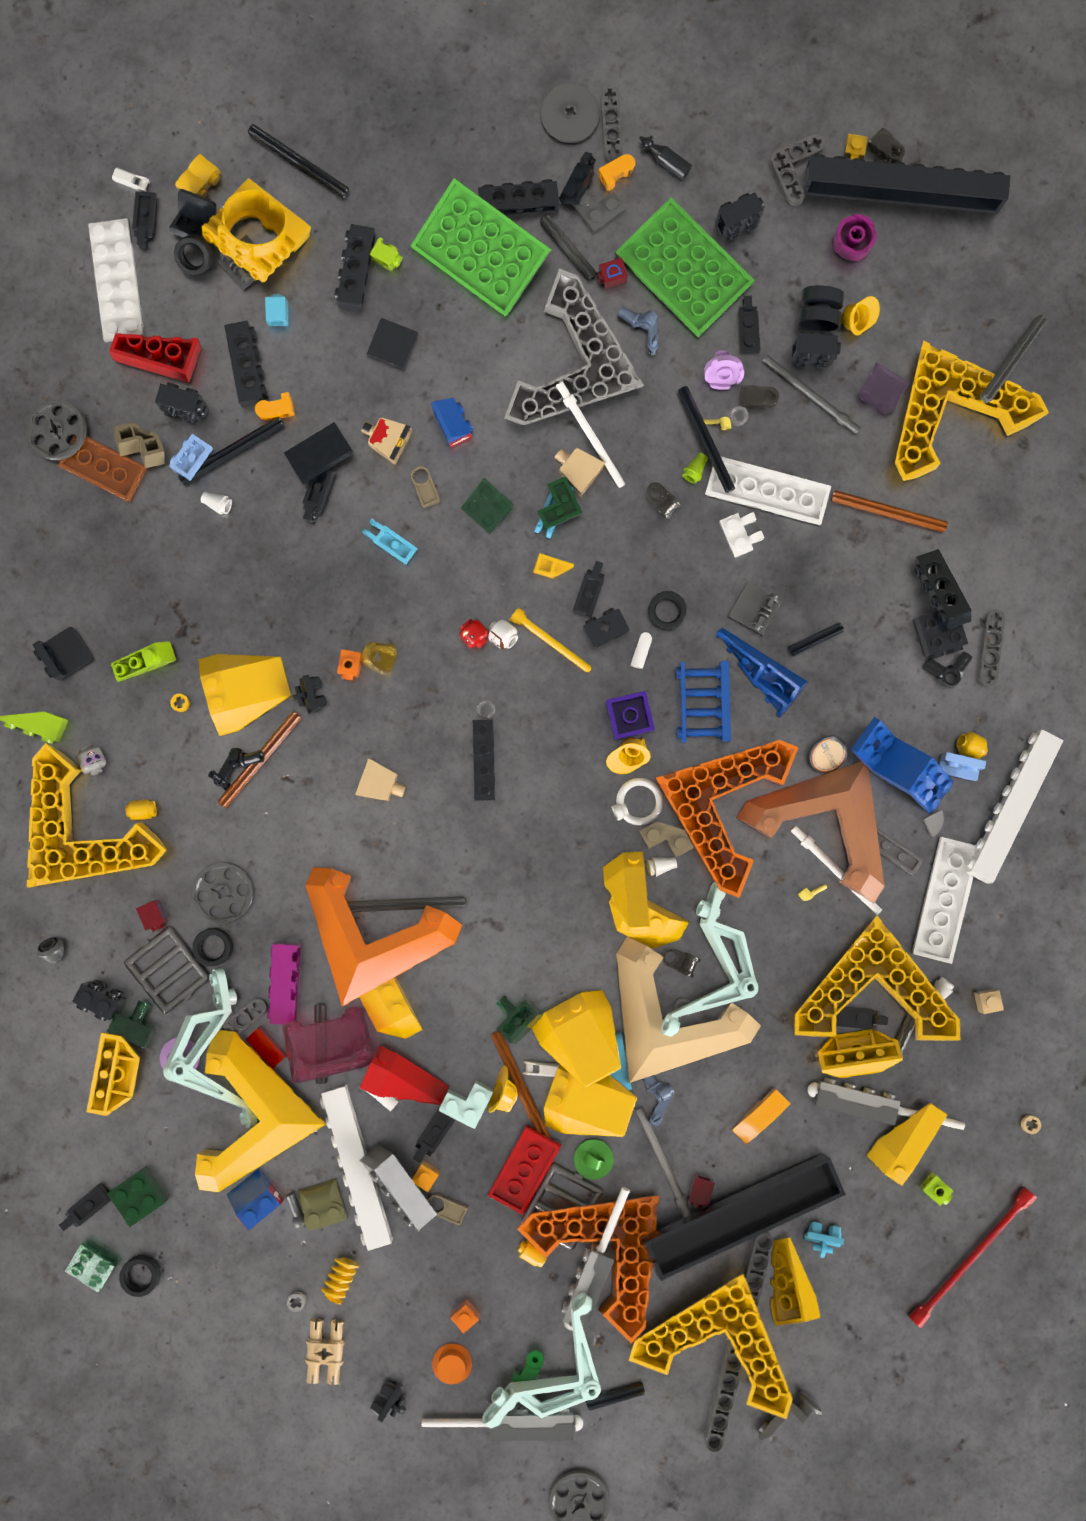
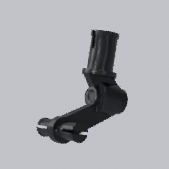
M232 748L219 773H216L214 770L213 772L210 771L208 777L213 780L216 786L222 787L226 791L231 785L226 779L232 768H238L239 766L248 768L250 765L262 763L265 760L264 753L261 750L246 754L245 752L242 753L240 748Z

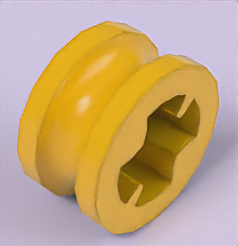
M175 694L171 698L170 705L174 710L184 712L189 708L190 700L186 695ZM180 697L181 700H185V703L182 704V708H179L180 706L175 705V703L178 702V698Z

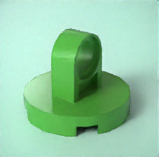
M597 1138L581 1142L575 1149L573 1157L578 1173L584 1178L591 1180L601 1179L606 1176L612 1169L614 1162L610 1146Z

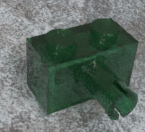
M504 996L500 999L502 1002L498 1001L496 1005L507 1015V1018L496 1029L509 1043L517 1044L535 1026L543 1014L531 1001L524 1000L516 1008Z
M138 1000L132 1016L129 1017L115 1013L107 1032L121 1035L126 1041L142 1048H148L156 1029L142 1022L150 1004Z

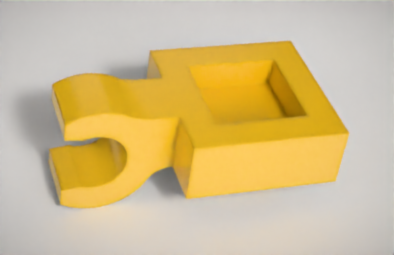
M848 134L844 156H849L851 160L864 158L868 137Z

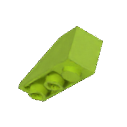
M170 641L157 642L110 664L116 681L120 682L176 661V657Z
M49 712L0 716V721L5 722L3 726L13 730L19 727L23 729L22 733L32 737L35 734L42 736V741L53 744V741H61L68 723V719Z

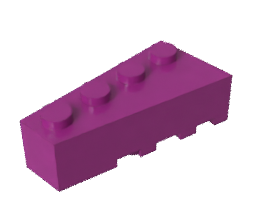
M278 941L272 944L269 971L271 986L268 989L270 1006L267 1007V1019H270L269 1024L295 1025L297 1023L302 943Z

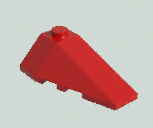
M380 1045L360 1085V1089L377 1097L385 1098L386 1096L397 1098L398 1100H416L417 1102L436 1105L442 1104L450 1087L404 1057Z

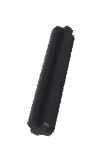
M840 622L790 645L788 647L790 655L795 656L843 633V625Z
M642 1383L600 1394L595 1399L587 1400L586 1405L588 1410L591 1411L645 1394V1389Z

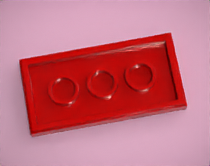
M526 1125L487 1196L523 1215L562 1144Z

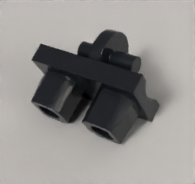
M302 676L299 679L301 687H294L296 694L292 695L291 699L298 700L299 707L306 704L308 714L314 713L326 705L324 695L314 696L313 689L321 688L320 677Z
M385 1381L380 1389V1393L388 1397L386 1402L375 1398L370 1406V1410L378 1415L377 1420L381 1423L391 1408L393 1410L390 1415L394 1418L397 1413L404 1414L406 1411L403 1405L405 1398L400 1396L399 1400L396 1401L403 1386L399 1382L395 1385Z

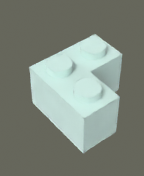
M477 1080L467 1098L449 1089L438 1111L475 1129L494 1089Z

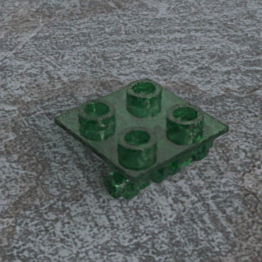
M483 478L460 508L491 534L503 517L513 509L512 506L514 504L488 480Z
M83 1242L65 1271L99 1293L111 1272L116 1268L117 1263H115V1259L107 1255L103 1258L104 1252L100 1256L98 1254L100 1249L95 1252L97 1248L89 1242Z

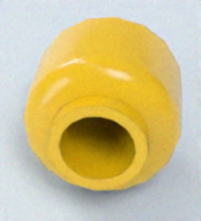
M970 731L962 734L957 740L956 746L959 754L962 756L980 759L988 752L986 739Z

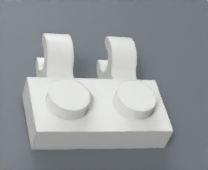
M754 512L742 518L736 513L719 521L734 558L753 551L752 544L764 540L762 531L748 536L744 526L756 522L757 519Z

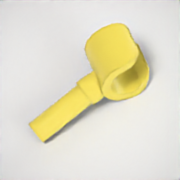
M728 417L703 419L705 424H720L721 430L731 429V422Z
M824 884L811 892L806 887L798 895L803 901L812 899L817 893L827 889V886Z

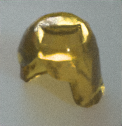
M376 641L369 642L362 650V662L367 668L386 676L394 667L397 655L396 646ZM379 652L380 659L375 661L377 653Z

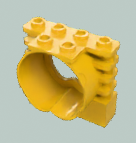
M249 178L227 199L224 207L220 208L215 216L213 215L210 221L202 226L203 238L208 243H213L222 254L231 257L239 267L245 268L254 279L260 280L263 283L270 274L272 275L275 272L277 266L280 267L282 265V261L287 259L292 251L296 252L310 237L311 230L310 225ZM257 218L264 229L274 231L277 237L267 243L249 244L237 239L230 232L233 226L240 220Z

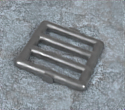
M167 926L151 940L147 939L141 944L142 947L124 961L126 968L163 1014L169 1013L181 1002L190 999L193 996L192 993L209 981V973L171 926ZM169 936L175 946L141 973L134 963ZM182 952L188 962L153 988L146 979L178 953ZM194 968L201 977L165 1004L159 994L190 969Z
M552 1163L527 1207L521 1223L531 1213H534L536 1209L542 1212L555 1210L540 1201L545 1191L575 1207L598 1204L604 1194V1190L585 1180L578 1172L574 1174L558 1164ZM557 1173L594 1193L590 1203L587 1204L550 1184L554 1174ZM578 1241L560 1243V1245L573 1250Z

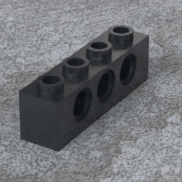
M545 179L538 183L524 181L521 184L515 185L513 183H503L501 186L486 184L478 188V195L506 216L559 211L557 181ZM535 193H541L543 197L540 199H536L533 197V195ZM515 195H522L524 198L517 201L513 197ZM497 196H501L504 198V200L501 202L494 201V198Z
M351 224L350 230H346L345 242H347L346 250L343 249L341 261L344 263L343 268L339 269L338 272L340 285L339 288L335 289L334 300H337L338 307L362 311L371 265L370 253L376 238L375 229L372 227ZM356 245L363 246L360 251H354L353 248ZM358 264L359 268L357 270H350L351 265ZM350 283L356 285L353 290H347L346 286Z
M248 320L226 324L224 327L238 402L241 407L256 405L259 401L265 400L264 396H267L265 384L261 383L260 378L264 377L262 366L258 365L257 362L260 353L258 346H254L253 339L256 338L255 328L250 326ZM241 341H248L246 347H238ZM245 360H251V364L248 367H242V363ZM249 379H254V385L247 387L246 382Z
M937 549L917 556L916 565L914 566L915 574L917 577H921L923 589L930 594L931 604L934 608H937L941 623H945L949 630L971 622L972 610L940 550Z
M493 719L473 720L474 801H495Z

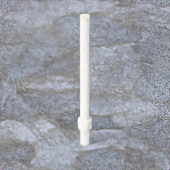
M561 381L556 387L564 398L562 401L574 414L619 488L624 486L626 483L577 406L576 398L573 394L569 393L565 384Z
M794 826L791 832L801 841V844L806 849H810L841 879L844 872L814 843L815 840L810 835L807 836L798 826ZM852 891L876 915H878L882 911V909L876 903L873 904L861 895Z

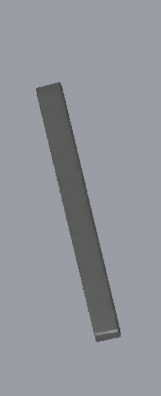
M768 1231L752 1238L744 1270L745 1279L757 1308L773 1247V1239ZM761 1236L768 1237V1241L765 1244L758 1243V1239ZM756 1256L763 1257V1261L760 1264L753 1263ZM751 1276L758 1277V1281L755 1284L748 1283ZM727 1339L704 1432L706 1447L711 1452H718L724 1446L743 1369L739 1359L736 1363L728 1362L730 1357L737 1356L730 1339ZM732 1376L734 1379L731 1383H725L724 1378ZM722 1396L729 1398L726 1403H720L719 1399ZM717 1416L724 1418L720 1423L714 1422V1419ZM713 1436L719 1438L715 1443L709 1442V1439Z

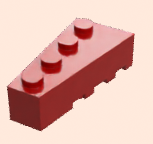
M115 333L109 353L113 361L189 383L202 347L198 338H162L155 335L153 337H145L137 334Z

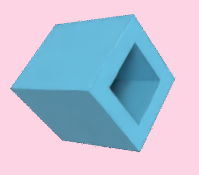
M280 294L265 297L266 322L268 326H289L288 301L286 297Z

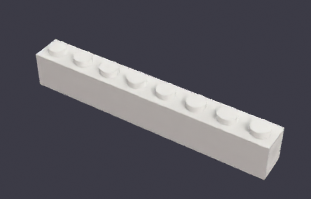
M1043 729L1031 734L1028 740L1030 745L1027 750L1022 752L1019 758L1021 763L1018 768L1016 767L1010 776L1012 781L1010 785L1004 788L1002 792L1004 797L1001 803H997L993 810L995 815L992 821L989 820L984 828L986 833L983 839L980 838L977 842L975 855L971 856L967 862L968 869L966 873L987 884L994 882L1063 743V740Z
M347 1084L325 1090L321 1093L322 1097L319 1098L322 1109H326L328 1115L325 1117L328 1129H332L334 1135L331 1136L332 1144L339 1152L337 1161L339 1167H343L345 1172L343 1181L345 1187L350 1189V1204L352 1207L355 1206L357 1214H354L357 1226H361V1242L363 1246H367L368 1251L392 1243L393 1238L377 1184L360 1161L367 1154V1150Z

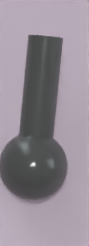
M288 1193L286 1198L294 1215L292 1219L293 1226L296 1229H304L306 1227L304 1214L301 1213L294 1193Z

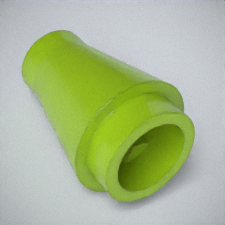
M699 452L683 469V477L691 483H697V481L701 480L708 457Z

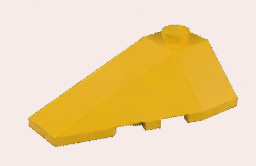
M928 1103L901 1125L898 1124L891 1132L878 1138L867 1153V1156L885 1175L903 1185L947 1117V1113L932 1103Z

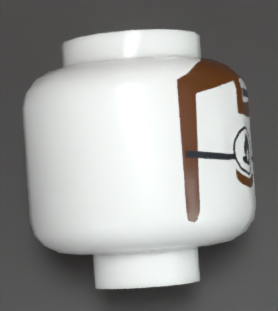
M506 620L494 621L488 628L489 640L500 649L511 648L518 639L517 629Z

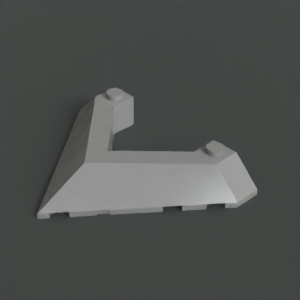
M562 269L558 270L544 312L563 319L584 366L539 387L518 380L504 419L520 425H526L569 411L570 408L566 407L562 401L564 398L556 387L561 381H563L569 393L573 394L576 398L578 407L644 386L626 354L620 348V344L608 324L597 310V306L582 285L578 275Z

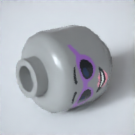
M88 745L78 751L79 754L76 756V760L84 774L91 773V776H95L103 772L102 768L106 765V760L99 747Z

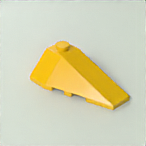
M643 851L622 853L603 867L604 885L612 895V900L618 906L620 915L629 930L650 929Z
M791 1238L774 1240L772 1247L774 1279H771L773 1298H770L774 1326L821 1318L816 1295Z

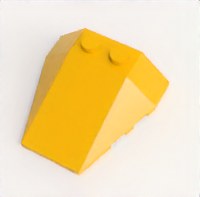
M215 654L198 659L201 683L210 715L219 736L240 731L253 720H256L262 714L292 695L281 657Z
M602 990L582 992L546 1011L532 1028L540 1046L585 1088L621 1068L612 1007Z
M560 1064L544 1106L545 1126L562 1134L624 1137L637 1097L611 1075L585 1088Z

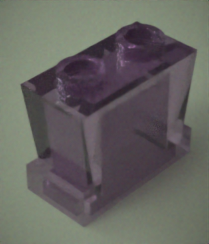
M876 363L869 373L872 377L857 395L865 403H872L878 406L877 409L882 413L892 414L901 393L904 394L911 382Z

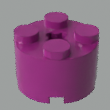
M854 214L844 218L840 222L833 238V248L838 255L849 261H860L867 256L877 238V231L873 221L862 214Z

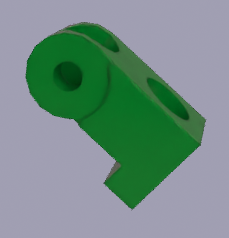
M532 1347L527 1351L526 1361L521 1370L515 1368L512 1373V1381L521 1382L536 1379L544 1363V1353L539 1347Z

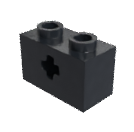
M610 608L603 612L604 616L598 619L592 617L585 621L586 625L583 626V630L593 650L629 632L630 629L619 608L616 610ZM602 623H605V625H610V627L608 628V632L600 629L602 627Z

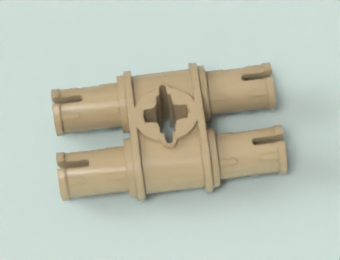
M316 1318L310 1319V1336L306 1340L307 1357L305 1358V1362L308 1365L307 1383L311 1384L312 1375H314L313 1384L319 1383L321 1364L328 1365L326 1383L331 1385L333 1376V1385L340 1383V1366L344 1362L342 1354L343 1345L345 1344L344 1339H342L343 1320H338L337 1328V1319L331 1320L330 1338L323 1339V1320L318 1318L316 1327ZM323 1348H326L327 1355H323Z

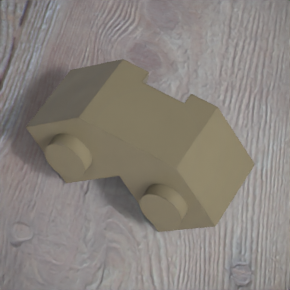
M133 422L113 427L114 440L120 456L140 452L145 468L165 464L164 449L158 434L143 430Z
M657 821L639 830L647 849L666 840L674 857H678L694 848L686 831Z

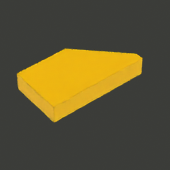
M539 553L533 573L553 579L572 569L574 564Z

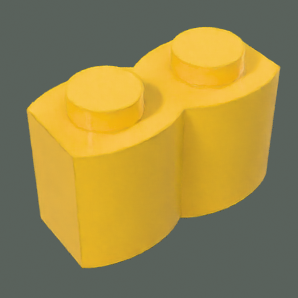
M199 154L191 162L188 169L178 178L175 185L178 190L184 189L206 198L208 189L219 182L221 172L214 164Z

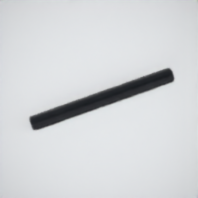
M255 124L250 126L248 129L250 136L341 197H345L348 194L349 188Z
M684 386L678 390L679 395L724 491L730 493L735 490V486L688 386Z
M280 417L274 418L208 457L190 481L179 474L180 482L183 485L188 484L283 428L284 423Z

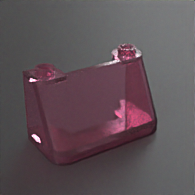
M348 1008L342 1014V1017L307 1026H302V1023L294 1020L287 1022L282 1027L293 1083H301L364 1068L371 1064L375 1053L363 1008Z

